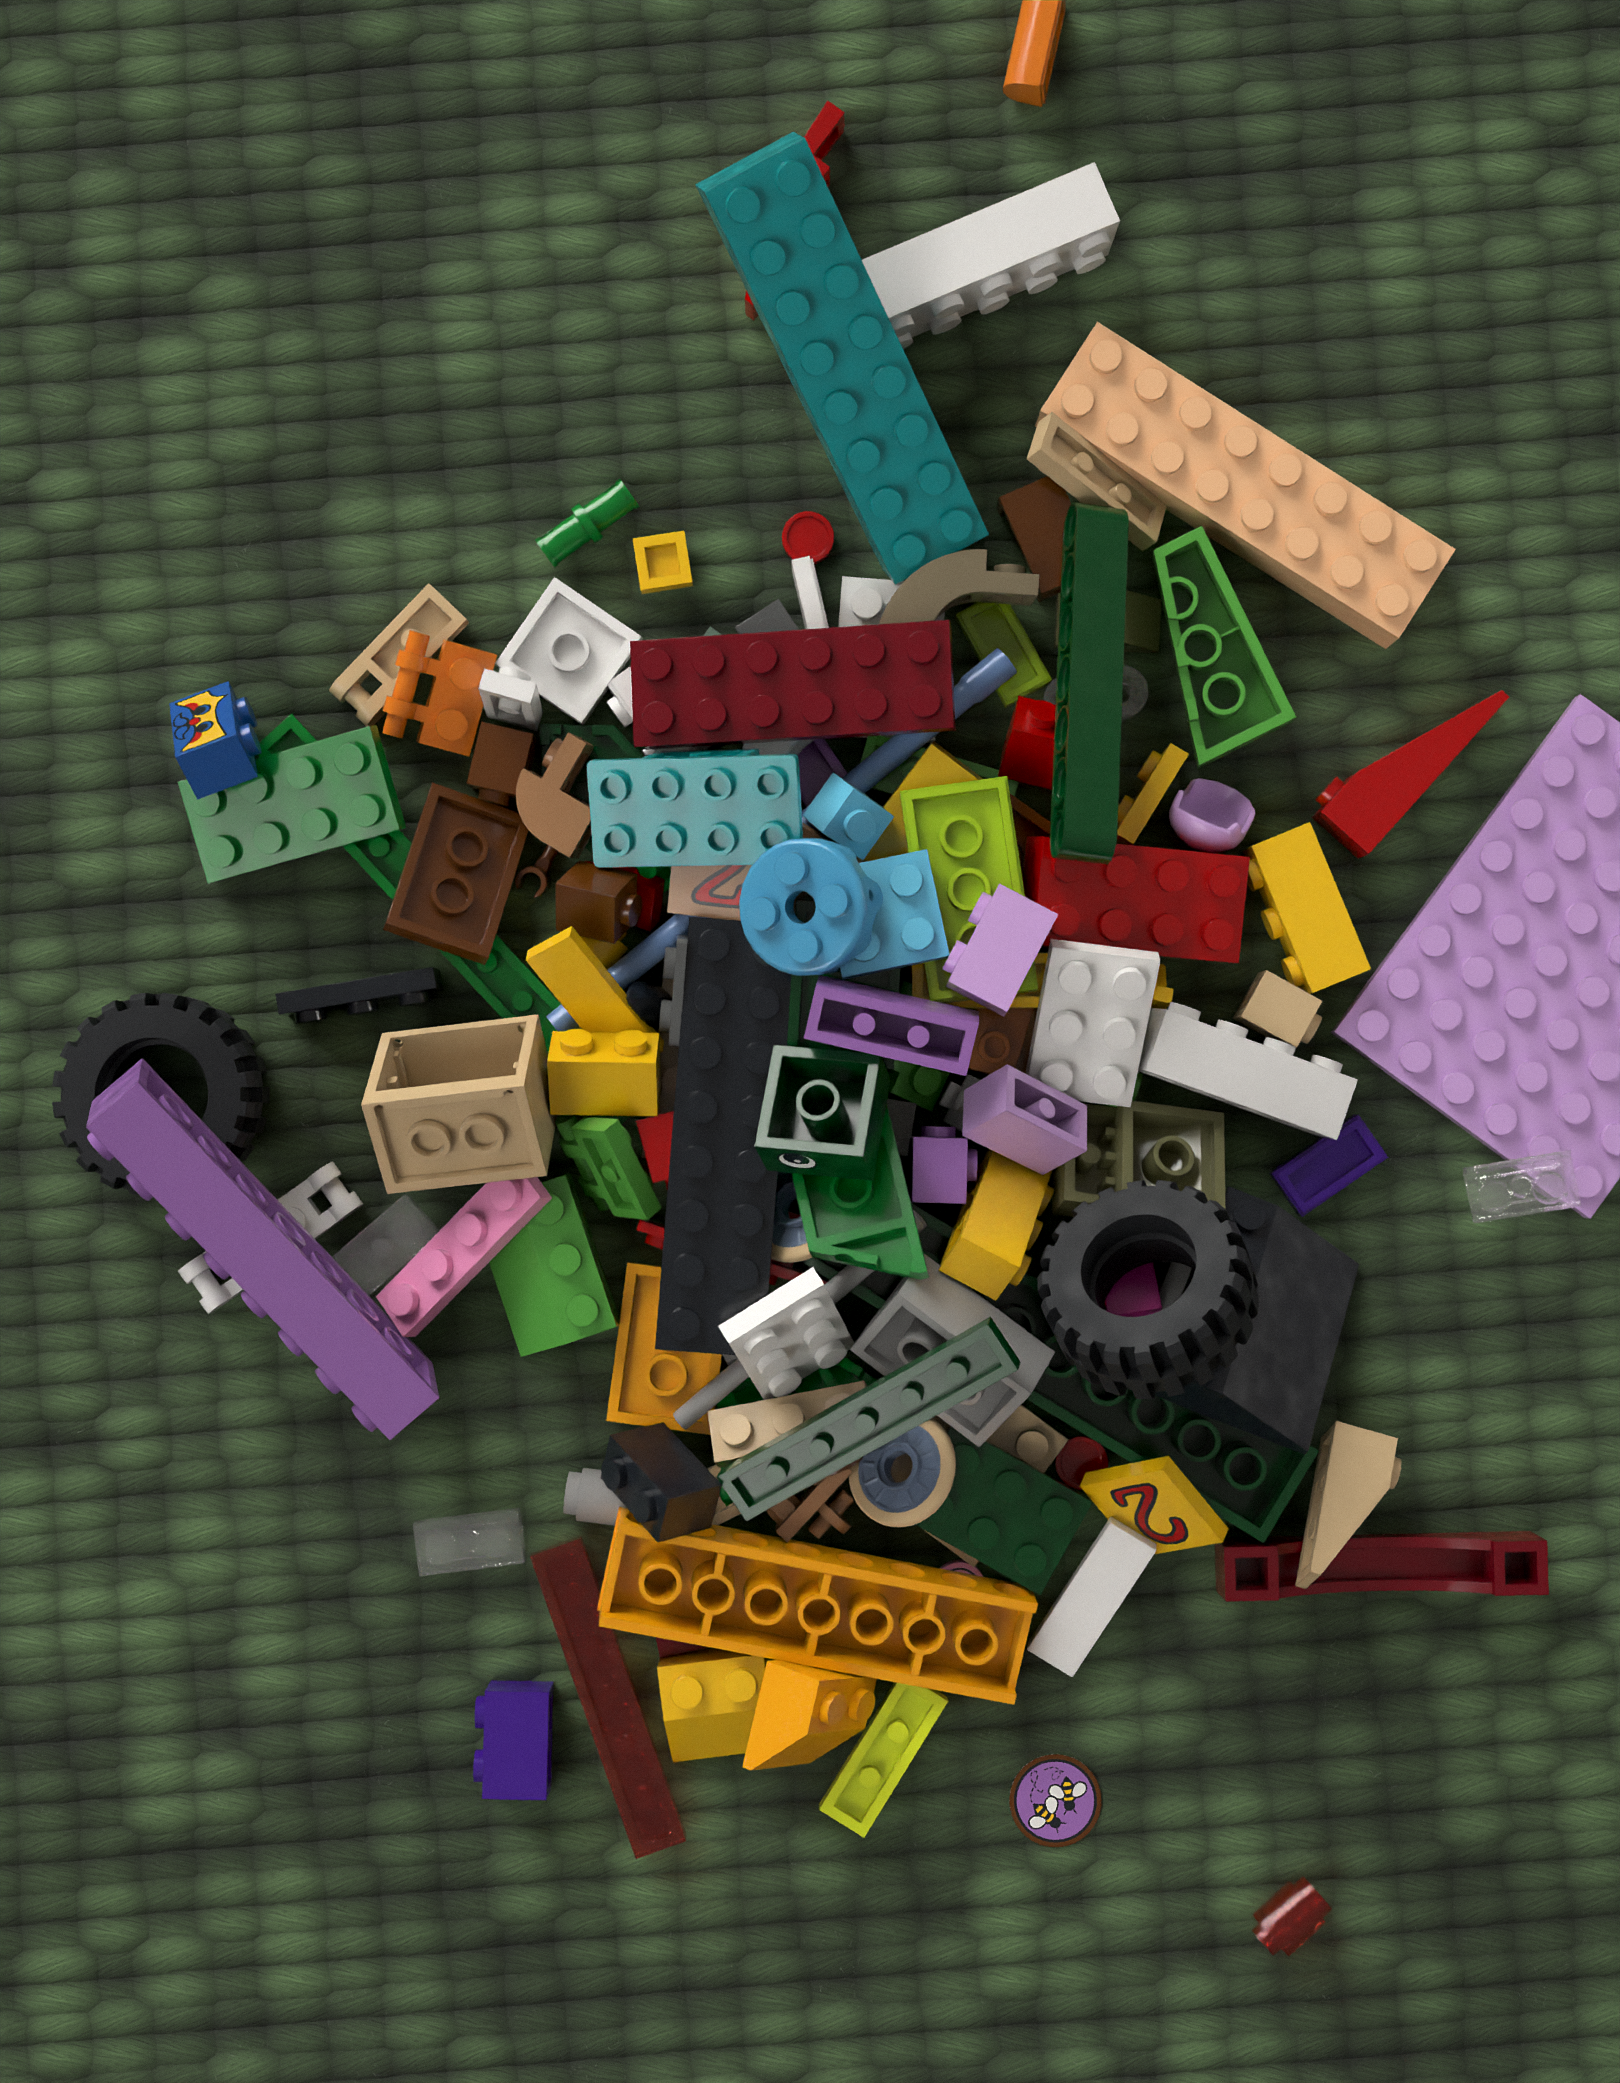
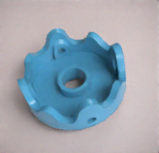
M821 838L790 839L771 847L761 854L751 866L742 885L739 900L740 920L744 934L751 947L767 964L781 972L796 976L831 974L840 971L839 968L865 951L869 946L873 922L883 904V894L877 882L870 879L864 873L853 850ZM803 891L813 897L816 905L814 916L806 923L796 917L793 908L796 897Z

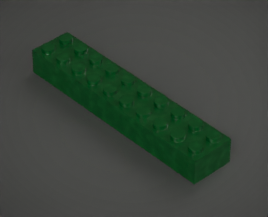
M911 1203L913 1210L927 1224V1227L919 1233L923 1253L940 1265L954 1228ZM817 1258L803 1261L804 1264L811 1268L813 1267L815 1271L830 1280L847 1266L846 1264ZM875 1270L850 1292L880 1309L905 1276ZM1027 1272L1017 1286L1009 1283L996 1301L972 1289L1055 1352L1027 1400L1131 1463L1169 1456L1218 1516L1263 1543L1266 1541L1319 1450L1310 1445L1308 1452L1304 1455L1157 1396L1154 1399H1136L1133 1391L1127 1389L1126 1395L1118 1396L1106 1392L1101 1382L1100 1384H1091L1080 1375L1075 1365L1069 1363L1062 1352L1041 1308L1043 1301L1038 1293V1279Z

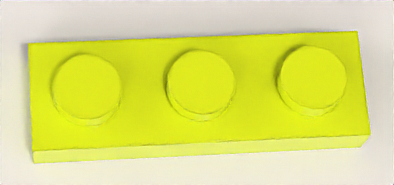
M894 1682L819 1803V1810L864 1838L945 1708L948 1698L937 1690Z

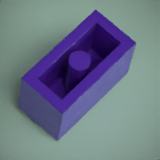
M491 1680L485 1690V1696L476 1697L475 1728L484 1729L483 1749L475 1750L473 1779L474 1782H482V1799L547 1800L552 1782L554 1682Z

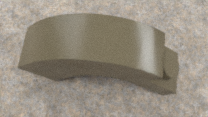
M972 549L947 554L920 567L899 586L888 602L879 624L936 621L940 615L950 608L970 602L1031 606L1038 596L1039 574L1025 573L1026 568L1016 564H999L994 566V571H986L987 549Z

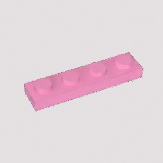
M538 1177L485 1183L376 1296L403 1337H416L552 1199Z

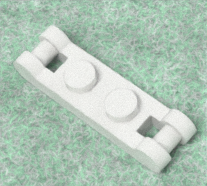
M333 1161L317 1170L301 1184L278 1199L314 1239H317L363 1205L354 1191L349 1193L339 1180L342 1173ZM320 1191L324 1193L332 1205L322 1214L311 1199ZM203 1254L184 1265L178 1272L186 1284L191 1282L194 1284L203 1297L199 1302L206 1312L211 1314L244 1290L233 1278L220 1286L211 1273V1268L204 1260Z

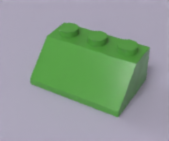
M571 1173L542 1182L552 1199L489 1262L521 1357L565 1345L619 1325L620 1317Z

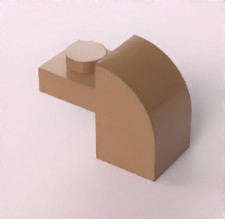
M567 733L563 741L559 738L555 739L549 747L542 761V766L547 768L543 777L532 770L522 769L516 787V803L523 823L536 838L569 858L578 859L592 836L590 806L585 801L571 794L569 790L595 746L571 733Z

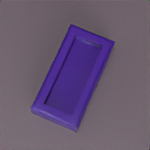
M1354 1114L1343 1122L1337 1140L1321 1137L1269 1174L1297 1215L1303 1217L1383 1162L1388 1156L1359 1114Z

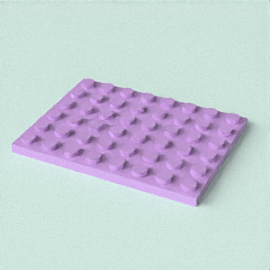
M1580 694L1572 700L1331 1033L1582 1217L1591 1219L1620 1178V722Z

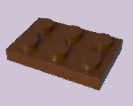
M432 782L383 930L485 965L493 946L529 831L519 813Z

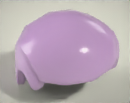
M1201 778L1190 781L1184 791L1179 790L1169 810L1170 825L1181 840L1195 850L1215 854L1238 846L1244 839L1255 817V810L1250 800L1239 791L1220 782Z

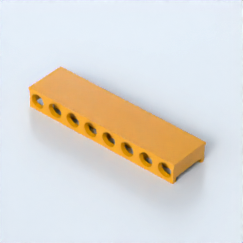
M619 1507L597 1610L600 1611V1627L1014 1705L1017 1696L1015 1691L1032 1615L1033 1613L1036 1614L1038 1602L1034 1592L1019 1583L791 1539L787 1543L780 1537L713 1524L709 1529L657 1542L644 1526L634 1518L628 1508Z

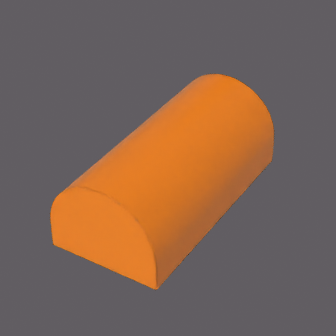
M1022 0L1003 85V93L1010 99L1039 107L1045 104L1066 12L1065 0Z

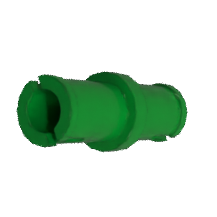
M618 479L615 484L583 507L580 503L571 508L573 512L571 516L543 536L536 538L535 541L555 568L559 565L558 563L590 540L597 543L603 538L601 532L640 506L621 479Z

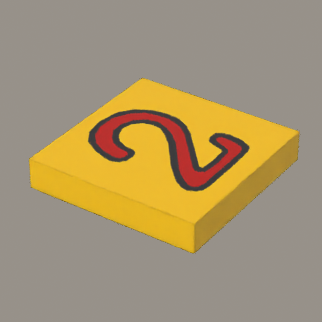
M1169 1456L1086 1472L1080 1484L1081 1489L1108 1520L1110 1517H1113L1156 1544L1155 1554L1223 1543L1229 1529Z

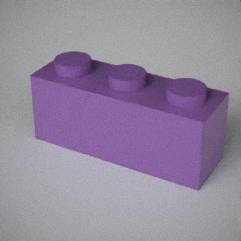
M819 975L804 1039L966 1076L979 1025V1011Z

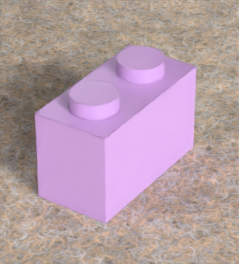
M1001 884L998 885L993 896L982 892L968 919L969 922L977 925L967 945L957 940L942 968L951 973L946 987L1004 1017L1058 914Z
M1007 1064L964 1090L962 1136L1044 1175L1087 1151V1105Z

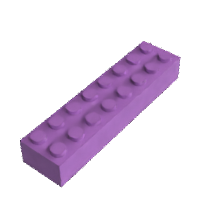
M143 1058L92 1101L86 1128L91 1132L87 1135V1139L93 1148L108 1161L115 1157L130 1172L126 1175V1179L132 1188L147 1201L154 1197L168 1211L165 1219L170 1227L182 1239L187 1241L193 1237L205 1249L206 1253L203 1254V1258L208 1266L220 1278L225 1280L231 1276L244 1290L241 1293L243 1301L253 1313L260 1318H264L267 1314L281 1328L278 1335L288 1349L298 1357L305 1353L318 1366L315 1369V1373L324 1386L335 1395L342 1391L355 1404L351 1409L366 1429L373 1432L378 1428L391 1440L439 1399L433 1363L409 1337L401 1335L389 1316Z

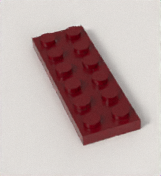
M950 620L630 641L634 748L637 750L956 731Z

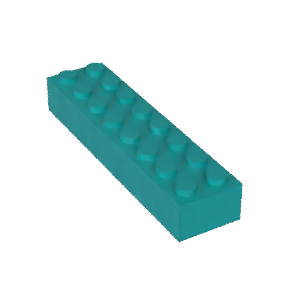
M792 132L695 184L882 570L896 585L932 560L958 552L988 536L989 533L806 139Z

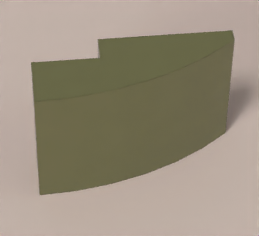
M1132 1101L1131 1107L1117 1106V1108L1085 1104L1087 1105V1151L1053 1169L1052 1188H1054L1052 1215L1074 1217L1071 1211L1084 1201L1089 1205L1100 1199L1099 1192L1113 1187L1115 1192L1128 1188L1127 1182L1145 1180L1147 1186H1156L1157 1180L1176 1182L1179 1191H1183L1185 1186H1191L1204 1192L1208 1201H1217L1226 1209L1224 1113Z

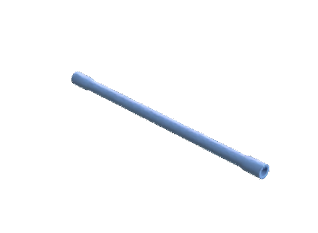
M996 648L963 675L958 684L954 686L955 719L974 704L983 701L1017 673L1011 661L1000 649ZM940 732L896 734L846 774L843 779L865 794ZM808 805L805 809L802 810V815H803L804 812L807 810V808L809 807V805ZM802 816V822L804 824L808 825L816 831H820L805 817ZM675 914L611 966L608 972L620 987L625 990L665 957L666 947H676L677 935L688 936L689 917L698 916ZM562 1004L546 1016L557 1031L581 1029Z

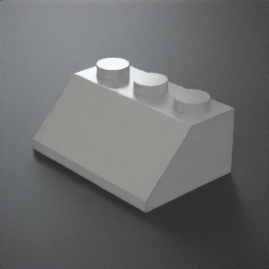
M924 1254L929 1278L920 1280L904 1277L850 1350L882 1375L886 1376L991 1316L1021 1362L1018 1371L937 1415L980 1447L1032 1394L1055 1352L967 1285L939 1271L940 1265Z

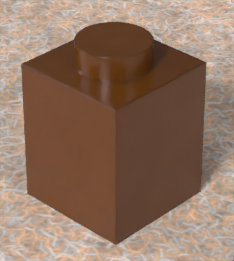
M481 722L467 779V784L473 790L479 791L478 799L504 807L509 806L510 799L516 800V787L522 769H532L538 744L534 734Z
M578 861L555 883L556 931L562 932L572 926L579 936L615 944L630 927L637 924L640 918L642 898L640 895H637V873L610 867L598 868L593 863Z

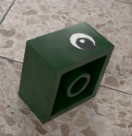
M774 1045L755 1141V1148L767 1171L874 1181L891 1081L882 1056L861 1052Z

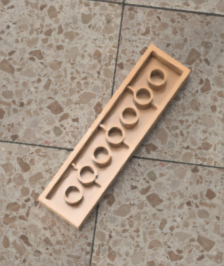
M1099 322L1095 324L1041 408L1035 425L1037 427L1041 419L1053 412L1167 505V511L1194 528L1202 526L1208 537L1384 649H1387L1400 638L1456 550Z

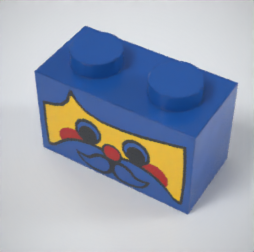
M229 681L169 703L175 758L197 800L258 777L255 755L261 754L262 751L253 729L257 726V721L246 697L237 699Z

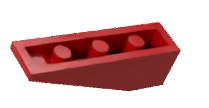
M1501 690L1345 779L1344 782L1336 776L1315 799L1322 806L1312 818L1356 858L1359 859L1368 855L1506 702L1509 696Z

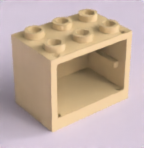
M538 1014L381 1034L361 1106L387 1194L547 1176L556 1127L555 1121L558 1115H550L547 1069L548 1052Z

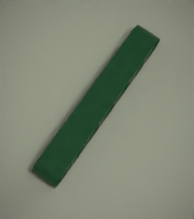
M1073 502L1068 508L1063 529L1050 851L1052 857L1056 859L1109 864L1115 852L1118 828L1129 518L1125 509Z

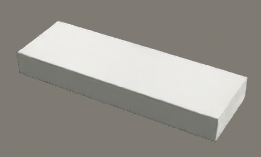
M1110 1517L1029 1640L1027 1650L1073 1677L1155 1554L1156 1544L1113 1517Z

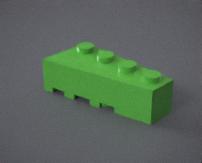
M1200 526L1153 551V562L1197 769L1292 723L1296 716L1203 527Z

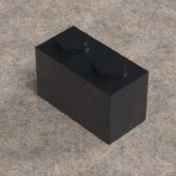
M664 1422L610 1435L605 1460L601 1467L602 1473L600 1478L657 1542L711 1528L722 1484Z

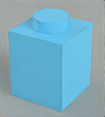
M834 772L802 815L823 834L838 844L853 850L857 857L864 860L894 818L881 805Z

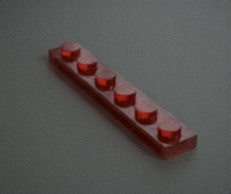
M582 1535L532 1553L530 1559L635 1858L638 1859L685 1842L687 1834L615 1629L599 1626L600 1611L597 1610L601 1589Z

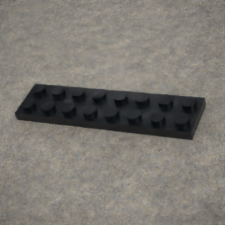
M689 917L655 1349L736 1355L718 1326L766 1297L769 1290L778 1172L767 1171L755 1148V1141L773 1046H788L791 974L781 972L767 964L753 950L744 934L741 921Z

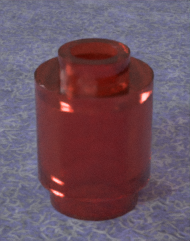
M1302 1876L1294 1884L1289 1880L1252 1914L1259 1923L1252 1931L1273 1955L1282 1949L1290 1957L1327 1923L1323 1918L1332 1908L1309 1881Z

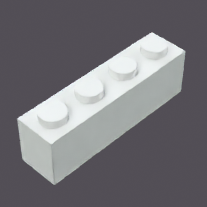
M1170 1002L1168 1010L1151 1008L1138 1068L1139 1072L1324 1138L1338 1139L1358 1081L1355 1078L1340 1073L1343 1064L1314 1054L1310 1062L1293 1056L1296 1049L1295 1046L1269 1037H1265L1262 1045L1246 1039L1248 1029L1227 1021L1218 1020L1216 1027L1198 1021L1201 1014L1200 1011L1185 1005Z

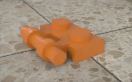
M410 630L405 650L399 649L395 665L400 666L393 694L392 696L387 695L383 711L387 712L382 733L403 738L407 720H417L421 722L416 740L418 743L469 757L483 709V702L478 688L484 668L493 671L497 655L444 639L439 658L427 657L425 654L430 636ZM420 672L434 676L426 705L413 702Z

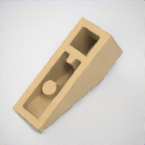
M1336 1421L1321 1437L1296 1587L1308 1588L1324 1572L1389 1489L1395 1488L1401 1472V1459L1395 1457L1398 1438Z

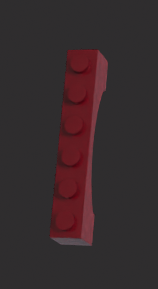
M1531 1531L1352 1535L1324 1572L1306 1589L1295 1586L1304 1536H1269L1264 1543L1254 1537H1225L1223 1543L1215 1544L1216 1591L1225 1602L1279 1601V1598L1357 1591H1450L1493 1594L1494 1596L1549 1595L1547 1540Z

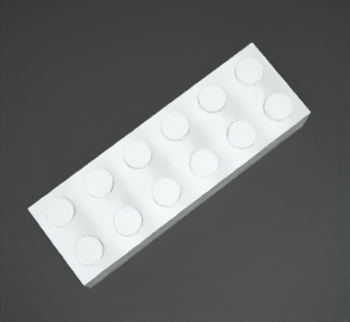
M1095 162L867 257L862 262L902 348L905 349L913 343L912 337L928 330H931L933 334L946 332L961 322L960 317L979 309L981 314L991 313L1005 306L1009 302V296L1027 289L1029 294H1035L1054 285L1058 280L1057 276L1073 269L1076 270L1077 274H1082L1097 268L1105 262L1104 256L1109 254L1120 219Z

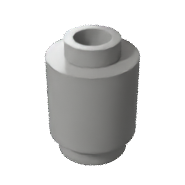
M583 1468L582 1473L569 1471L564 1497V1514L576 1515V1521L615 1526L618 1508L627 1507L612 1490L607 1488L604 1481L600 1478L601 1470Z

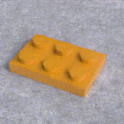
M628 1262L606 1421L640 1426L664 1422L670 1430L711 1435L708 1412L688 1429H684L678 1424L673 1413L720 1374L722 1354L655 1349L661 1266Z

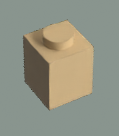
M1265 970L1257 973L1233 1019L1265 1037L1288 1043L1297 1048L1300 1041L1308 1044L1317 1031L1322 1016L1316 1012L1322 1000Z

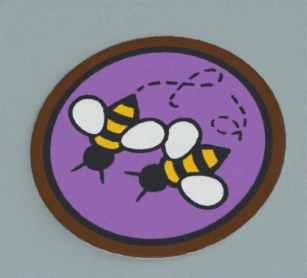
M1045 1755L1026 1764L1015 1777L1010 1790V1811L1019 1830L1030 1840L1048 1847L1068 1846L1084 1838L1096 1824L1101 1810V1791L1095 1776L1082 1762L1066 1755Z

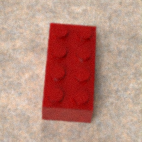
M1027 836L1023 873L1025 897L1058 914L1042 945L1049 946L1050 939L1158 952L1159 956L1239 963L1250 857L1116 844L1110 863L1098 864L1053 858L1050 851V837Z

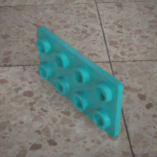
M759 749L656 751L642 758L594 759L587 763L594 865L598 868L753 865L761 854L774 845L790 839L803 838L799 758L796 754L759 755Z

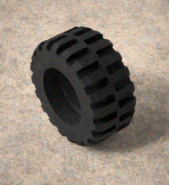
M168 993L131 995L129 1000H115L101 1007L102 1014L97 1018L87 1017L77 1027V1030L81 1033L76 1042H66L60 1056L67 1059L64 1071L54 1072L52 1084L53 1087H61V1101L52 1102L54 1118H63L66 1130L59 1134L66 1148H76L80 1155L76 1162L86 1172H97L101 1175L100 1182L113 1189L123 1188L129 1190V1194L139 1195L126 1179V1175L130 1172L115 1157L110 1161L103 1158L88 1141L87 1135L91 1132L86 1128L92 1101L122 1076L125 1067L138 1052L155 1045L176 1046L195 1057L202 1067L208 1086V1102L202 1121L239 1160H246L255 1148L251 1142L256 1133L263 1132L267 1118L261 1116L263 1103H270V1087H263L261 1075L267 1072L263 1057L256 1056L252 1049V1046L255 1044L252 1037L246 1030L239 1029L234 1024L235 1019L225 1011L215 1009L209 1006L207 1002Z
M1145 1180L1127 1182V1189L1115 1192L1113 1187L1099 1192L1100 1199L1088 1205L1086 1201L1082 1202L1071 1211L1074 1218L1069 1223L1062 1221L1051 1235L1055 1246L1047 1245L1040 1261L1043 1272L1038 1276V1293L1043 1301L1041 1308L1065 1357L1071 1365L1077 1367L1080 1375L1091 1384H1100L1101 1382L1106 1392L1118 1396L1126 1395L1127 1389L1133 1391L1136 1399H1154L1155 1392L1166 1391L1168 1396L1171 1397L1185 1393L1183 1386L1197 1381L1199 1386H1202L1215 1378L1212 1371L1217 1366L1222 1365L1224 1368H1227L1239 1356L1235 1346L1237 1343L1245 1345L1254 1330L1251 1319L1258 1315L1260 1301L1256 1291L1258 1281L1236 1222L1230 1220L1227 1210L1217 1201H1208L1204 1192L1191 1186H1185L1183 1191H1179L1176 1182L1157 1180L1156 1186H1147ZM1169 1261L1184 1264L1195 1270L1192 1281L1186 1291L1173 1304L1159 1312L1146 1316L1125 1317L1103 1310L1106 1297L1115 1283L1126 1273L1139 1266L1152 1262Z

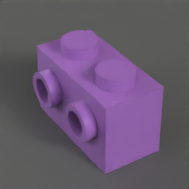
M921 1126V1136H909L908 1191L911 1202L966 1204L967 1181L976 1182L977 1149L968 1148V1138L955 1137L956 1127Z

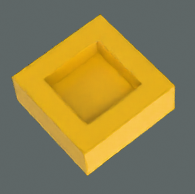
M685 531L633 538L642 594L693 586Z

